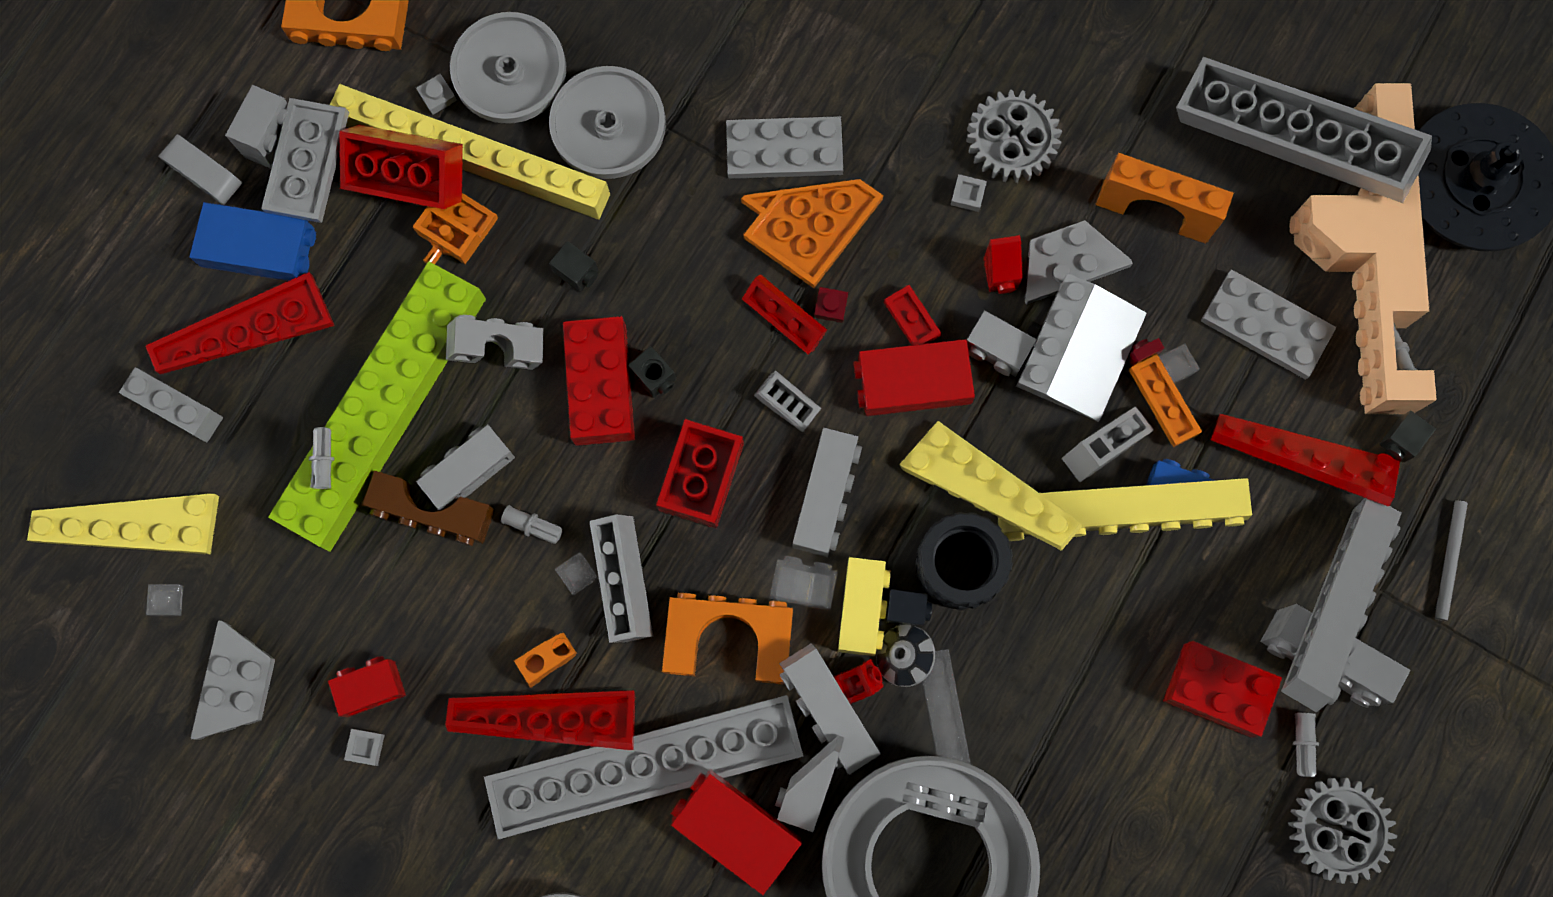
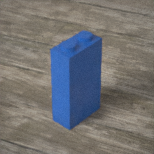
M203 202L190 258L200 267L290 281L308 272V254L310 247L315 243L316 232L308 220Z

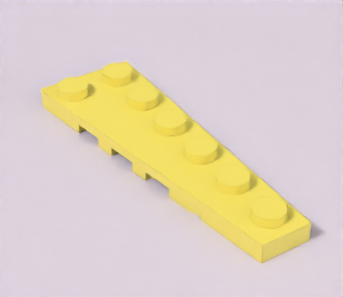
M939 421L936 422L900 463L901 469L931 485H936L957 498H962L974 504V507L982 511L986 510L1000 517L1002 521L1021 528L1024 532L1061 551L1081 529L1079 521Z
M201 494L34 510L31 514L27 541L211 554L219 496L216 494Z

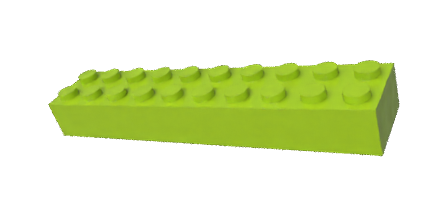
M428 261L325 426L331 430V457H334V461L331 462V489L310 488L312 461H309V457L313 456L312 446L268 518L331 552L365 497L374 470L381 471L448 362L446 360L447 325L459 315L476 316L485 302L486 298L478 287Z

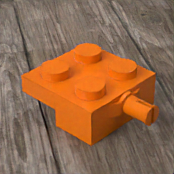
M463 193L462 202L447 209L427 206L413 225L416 233L429 241L433 246L423 261L426 264L428 261L436 264L441 255L445 254L466 264L498 220L497 214Z

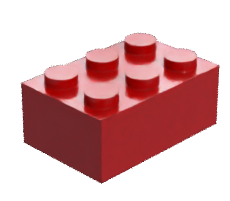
M685 419L656 504L658 510L717 529L744 446L743 436Z
M1191 641L1183 645L1163 701L1248 737H1262L1282 677Z

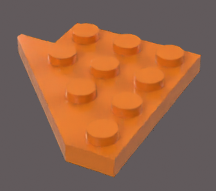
M861 179L744 195L741 198L742 203L759 215L745 232L744 239L812 288H815L881 203L883 195Z

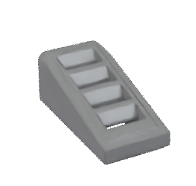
M777 371L771 373L754 394L763 404L802 432L821 410L817 404ZM776 384L779 388L771 397L768 392ZM786 391L789 395L782 404L778 403L777 400ZM794 399H797L799 402L793 408V410L789 412L787 410V407L791 404V402ZM805 405L809 409L799 420L796 418V415Z

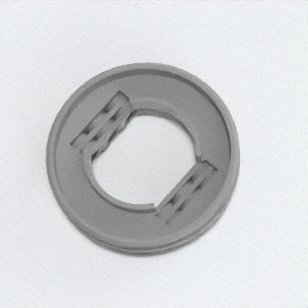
M939 756L911 757L889 763L873 771L855 785L842 800L835 811L825 837L822 873L826 897H879L873 883L871 871L873 849L885 826L897 815L908 809L976 828L985 844L989 860L988 881L982 897L1038 896L1040 883L1039 851L1034 832L1024 810L1013 795L994 777L971 764L957 759Z

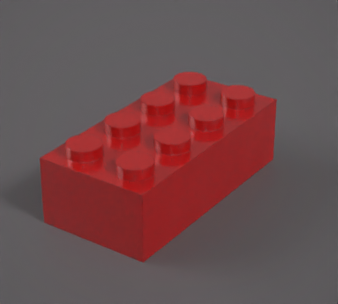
M356 125L339 131L340 189L439 209H447L462 202L463 144L365 125Z
M623 316L563 322L570 435L575 446L635 440L630 369L628 366L627 330Z

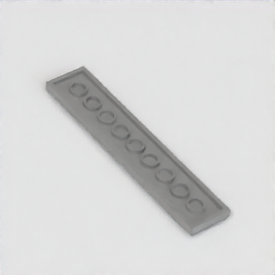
M785 695L634 736V750L593 747L486 776L484 779L497 837L502 839L689 788L701 772L706 775L710 769L722 778L803 757L788 696Z

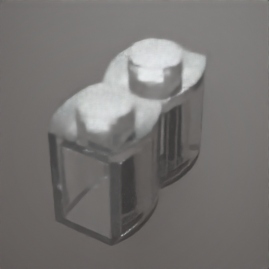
M784 556V560L777 559L770 599L830 610L837 571L831 570L832 565L814 562V566H807L802 564V559Z

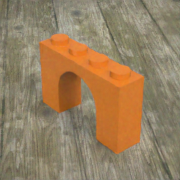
M286 0L281 28L291 41L298 44L317 42L325 46H335V44L348 45L355 49H361L364 46L375 47L381 51L401 50L409 0H371L366 11L350 21H334L324 16L325 0Z
M1118 153L1104 180L1096 205L1120 214H1124L1128 205L1135 200H1152L1169 205L1184 215L1178 234L1206 244L1225 220L1234 193Z
M678 593L677 598L670 597L662 672L672 675L695 676L698 643L703 631L716 620L734 618L749 625L757 636L756 682L784 684L779 675L784 670L779 663L789 657L793 608H787V602L769 601V606L756 605L757 600L739 598L738 603L726 602V597L708 596L707 601L696 600L695 594Z

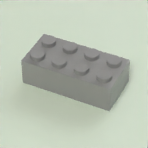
M1298 604L1277 610L1260 642L1268 646L1267 651L1282 659L1287 657L1293 661L1312 612ZM1359 640L1356 649L1348 657L1347 662L1350 663V667L1346 675L1339 681L1338 687L1351 695L1350 699L1353 702L1366 708L1368 706L1392 704L1411 670Z

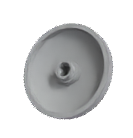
M501 12L478 20L460 36L451 55L450 74L459 98L474 114L492 122L517 123L541 114L553 103L565 82L566 59L558 37L544 22L524 13Z
M601 66L577 74L559 90L551 106L549 128L556 150L570 167L595 178L614 179L638 171L655 156L664 139L666 118L661 98L649 81L638 73L626 68Z

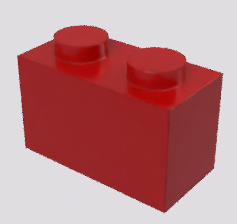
M384 656L368 660L366 667L356 671L355 667L343 669L336 673L337 678L328 680L340 717H350L406 696L396 662L390 659L385 660Z

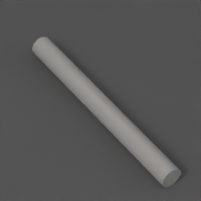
M1456 500L1454 503L1435 619L1440 621H1448L1468 505L1465 501Z

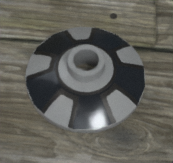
M900 625L892 628L883 637L882 650L877 649L876 660L878 669L882 676L894 685L910 687L919 684L930 674L934 666L935 647L933 641L924 630L913 625ZM904 649L905 656L899 660L898 652Z

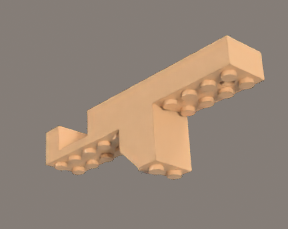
M1375 83L1359 104L1354 107L1356 110L1415 129L1411 83ZM1419 176L1416 177L1403 203L1362 188L1359 190L1358 195H1311L1291 217L1290 233L1294 234V244L1325 272H1355L1352 277V287L1356 290L1357 301L1354 305V316L1358 318L1359 324L1356 344L1360 347L1361 358L1358 362V373L1362 376L1363 380L1360 401L1364 405L1365 414H1406L1409 411L1416 413L1436 401L1434 370H1397L1393 323H1395L1396 328H1407L1429 312Z

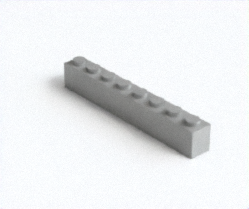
M1364 498L1351 513L1281 690L1284 694L1315 712H1318L1326 704L1332 705L1341 692V688L1338 687L1339 681L1349 670L1350 663L1347 662L1348 657L1354 652L1359 643V639L1356 638L1357 632L1363 628L1368 616L1365 615V611L1375 599L1374 586L1379 583L1384 575V570L1381 567L1391 555L1393 549L1389 547L1390 543L1400 531V526L1397 524L1401 512L1391 506L1388 507Z

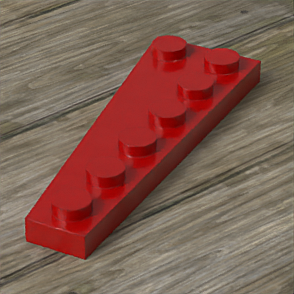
M308 272L154 341L145 347L155 371L159 374H164L334 326V323L313 275Z
M1220 414L1216 421L1211 440L1388 507L1394 499L1400 461L1388 454L1381 453L1378 455Z
M631 690L449 698L445 725L448 732L634 750L635 692Z

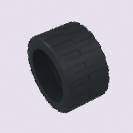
M958 512L954 515H947L939 522H935L925 534L917 551L915 567H917L918 581L920 580L923 590L936 603L939 602L944 607L957 610L974 609L990 601L1007 583L1013 565L1012 549H1010L1007 536L1004 535L1001 531L1002 529L997 524L990 521L991 519L979 516L977 513ZM961 533L974 536L984 543L992 558L990 575L977 588L970 590L955 589L946 584L936 571V550L944 539L954 534Z

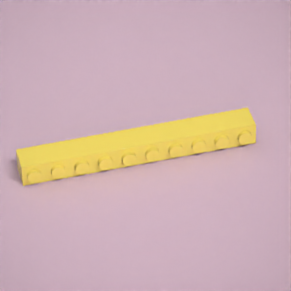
M339 84L330 103L332 106L343 107L349 111L346 127L349 128L356 125H365L463 144L462 170L600 220L609 199L610 192L606 181Z

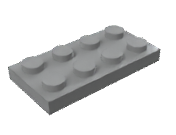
M289 98L288 112L283 121L261 209L266 213L322 223L340 152L339 131L346 128L349 111L343 107Z
M841 116L726 120L728 179L843 175Z
M1233 270L1227 273L1201 319V322L1305 380L1311 375L1336 329L1330 323Z

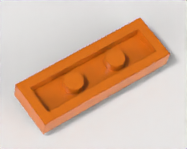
M1157 354L1129 369L1173 447L1202 432Z

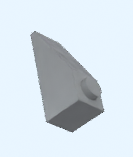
M1135 406L1081 441L1062 457V460L1078 481L1082 482L1150 434L1154 429Z
M838 735L791 777L787 789H780L775 806L781 808L777 820L811 832L814 831L840 755L844 737Z

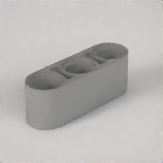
M178 134L158 156L167 165L222 205L229 200L242 184L231 172Z

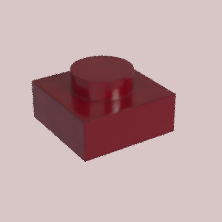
M820 287L814 318L843 323L849 292Z
M1159 338L1151 342L1148 339H1144L1132 346L1133 351L1128 356L1127 361L1132 367L1156 354L1159 355L1165 347Z

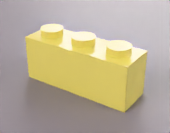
M849 557L838 652L875 656L876 649L882 650L884 631H878L879 619H885L887 601L882 600L883 588H889L891 570H885V561Z

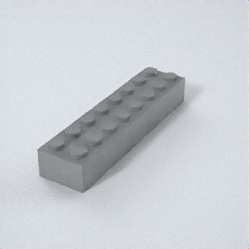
M1206 57L1202 58L1176 107L1181 123L1400 203L1404 202L1431 151L1432 135Z

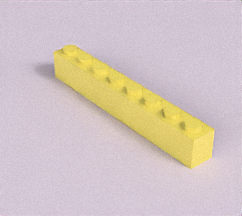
M1248 478L1040 493L1081 523V529L1074 537L1085 536L1086 531L1098 530L1099 535H1111L1118 533L1117 529L1130 528L1131 533H1141L1149 531V527L1161 526L1163 531L1181 529L1180 525L1193 524V528L1201 529L1212 527V522H1225V526L1244 525V520H1248L1252 516ZM998 517V526L1009 541L1024 540V535H1030L1021 528L1014 527Z

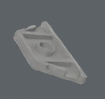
M1085 220L1031 239L1028 252L1029 262L1026 276L1025 303L1027 305L1057 294L1067 273L1091 282L1129 268L1133 263L1128 256Z
M218 621L191 739H204L216 733L226 732L242 725L262 721L275 659L255 646V643L247 637L238 633L227 622Z

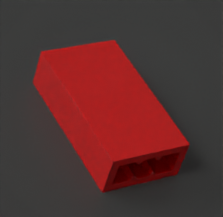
M967 339L859 351L858 361H854L855 379H861L862 390H857L859 408L865 407L866 416L972 404L975 398Z
M712 769L706 775L701 772L690 786L693 792L686 801L681 798L670 814L674 816L671 826L760 894L764 895L801 846L800 836Z

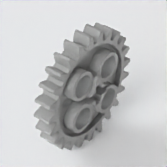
M1010 90L1008 97L1005 98L1001 92H998L996 101L988 96L986 106L980 103L977 108L978 113H972L971 121L973 123L968 124L967 131L970 134H968L966 142L972 143L969 153H977L974 163L984 162L983 172L989 168L993 169L992 178L1001 173L1003 174V182H1006L1008 176L1013 175L1015 183H1018L1020 175L1023 174L1025 179L1029 181L1032 171L1037 176H1040L1042 167L1048 169L1051 164L1050 159L1055 160L1058 153L1055 149H1059L1061 141L1057 138H1060L1062 130L1055 129L1058 126L1059 119H1050L1054 110L1049 109L1045 111L1043 109L1046 103L1045 100L1039 104L1035 103V94L1026 99L1025 91L1022 90L1019 97H1015L1013 90ZM1019 114L1024 120H1014L1011 115ZM996 129L1000 132V135L993 136L987 130ZM1028 137H1036L1040 140V143H1031ZM1011 151L1017 157L1014 159L1008 158L1004 155V152Z
M1328 778L1327 786L1323 782H1315L1317 792L1311 788H1306L1305 793L1308 799H1296L1302 806L1301 810H1291V813L1298 817V821L1289 822V826L1297 828V833L1289 836L1290 839L1299 840L1300 845L1294 849V852H1305L1306 854L1301 861L1302 864L1314 863L1311 870L1312 873L1319 874L1323 871V879L1330 881L1335 875L1336 882L1342 884L1345 883L1346 877L1350 883H1358V875L1362 879L1369 880V870L1380 873L1381 869L1377 862L1389 863L1390 861L1384 855V852L1395 851V848L1388 844V839L1397 838V835L1388 832V828L1394 826L1396 822L1386 820L1385 818L1391 812V809L1379 807L1384 798H1371L1374 791L1372 787H1366L1362 790V782L1354 781L1350 786L1349 778H1341L1339 785L1335 778ZM1330 801H1333L1337 806V813L1333 818L1327 813V805ZM1361 813H1364L1368 820L1367 826L1363 830L1357 823L1358 816ZM1320 818L1333 825H1342V828L1368 837L1369 842L1365 843L1356 837L1345 836L1341 831L1318 824L1316 819ZM1321 831H1324L1328 838V842L1323 848L1317 842V836ZM1352 843L1358 849V855L1354 860L1348 855V848Z

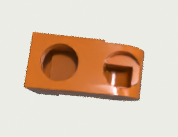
M560 633L514 660L529 687L532 688L548 674L570 661L577 655V652L565 633Z

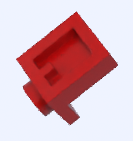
M871 659L833 676L850 704L870 697L883 688L881 672L878 667L874 666Z

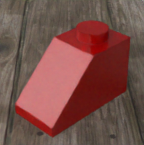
M1017 235L990 239L983 258L989 292L998 291L999 294L1013 292L1016 290L1015 288L1019 287L1022 280L1021 237Z

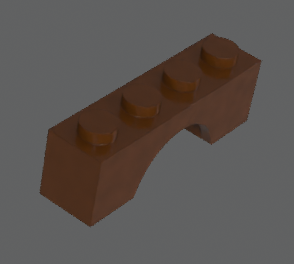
M375 470L362 504L371 510L369 514L383 520H387L388 516L399 518L398 524L416 529L417 524L428 527L427 533L443 538L445 533L456 536L455 541L468 546H473L474 542L484 543L495 511L488 504L461 496L447 509L437 512L423 511L415 505L408 482Z

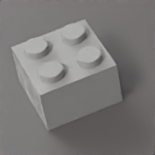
M252 85L225 136L246 159L272 169L283 121L288 112V103L283 97Z

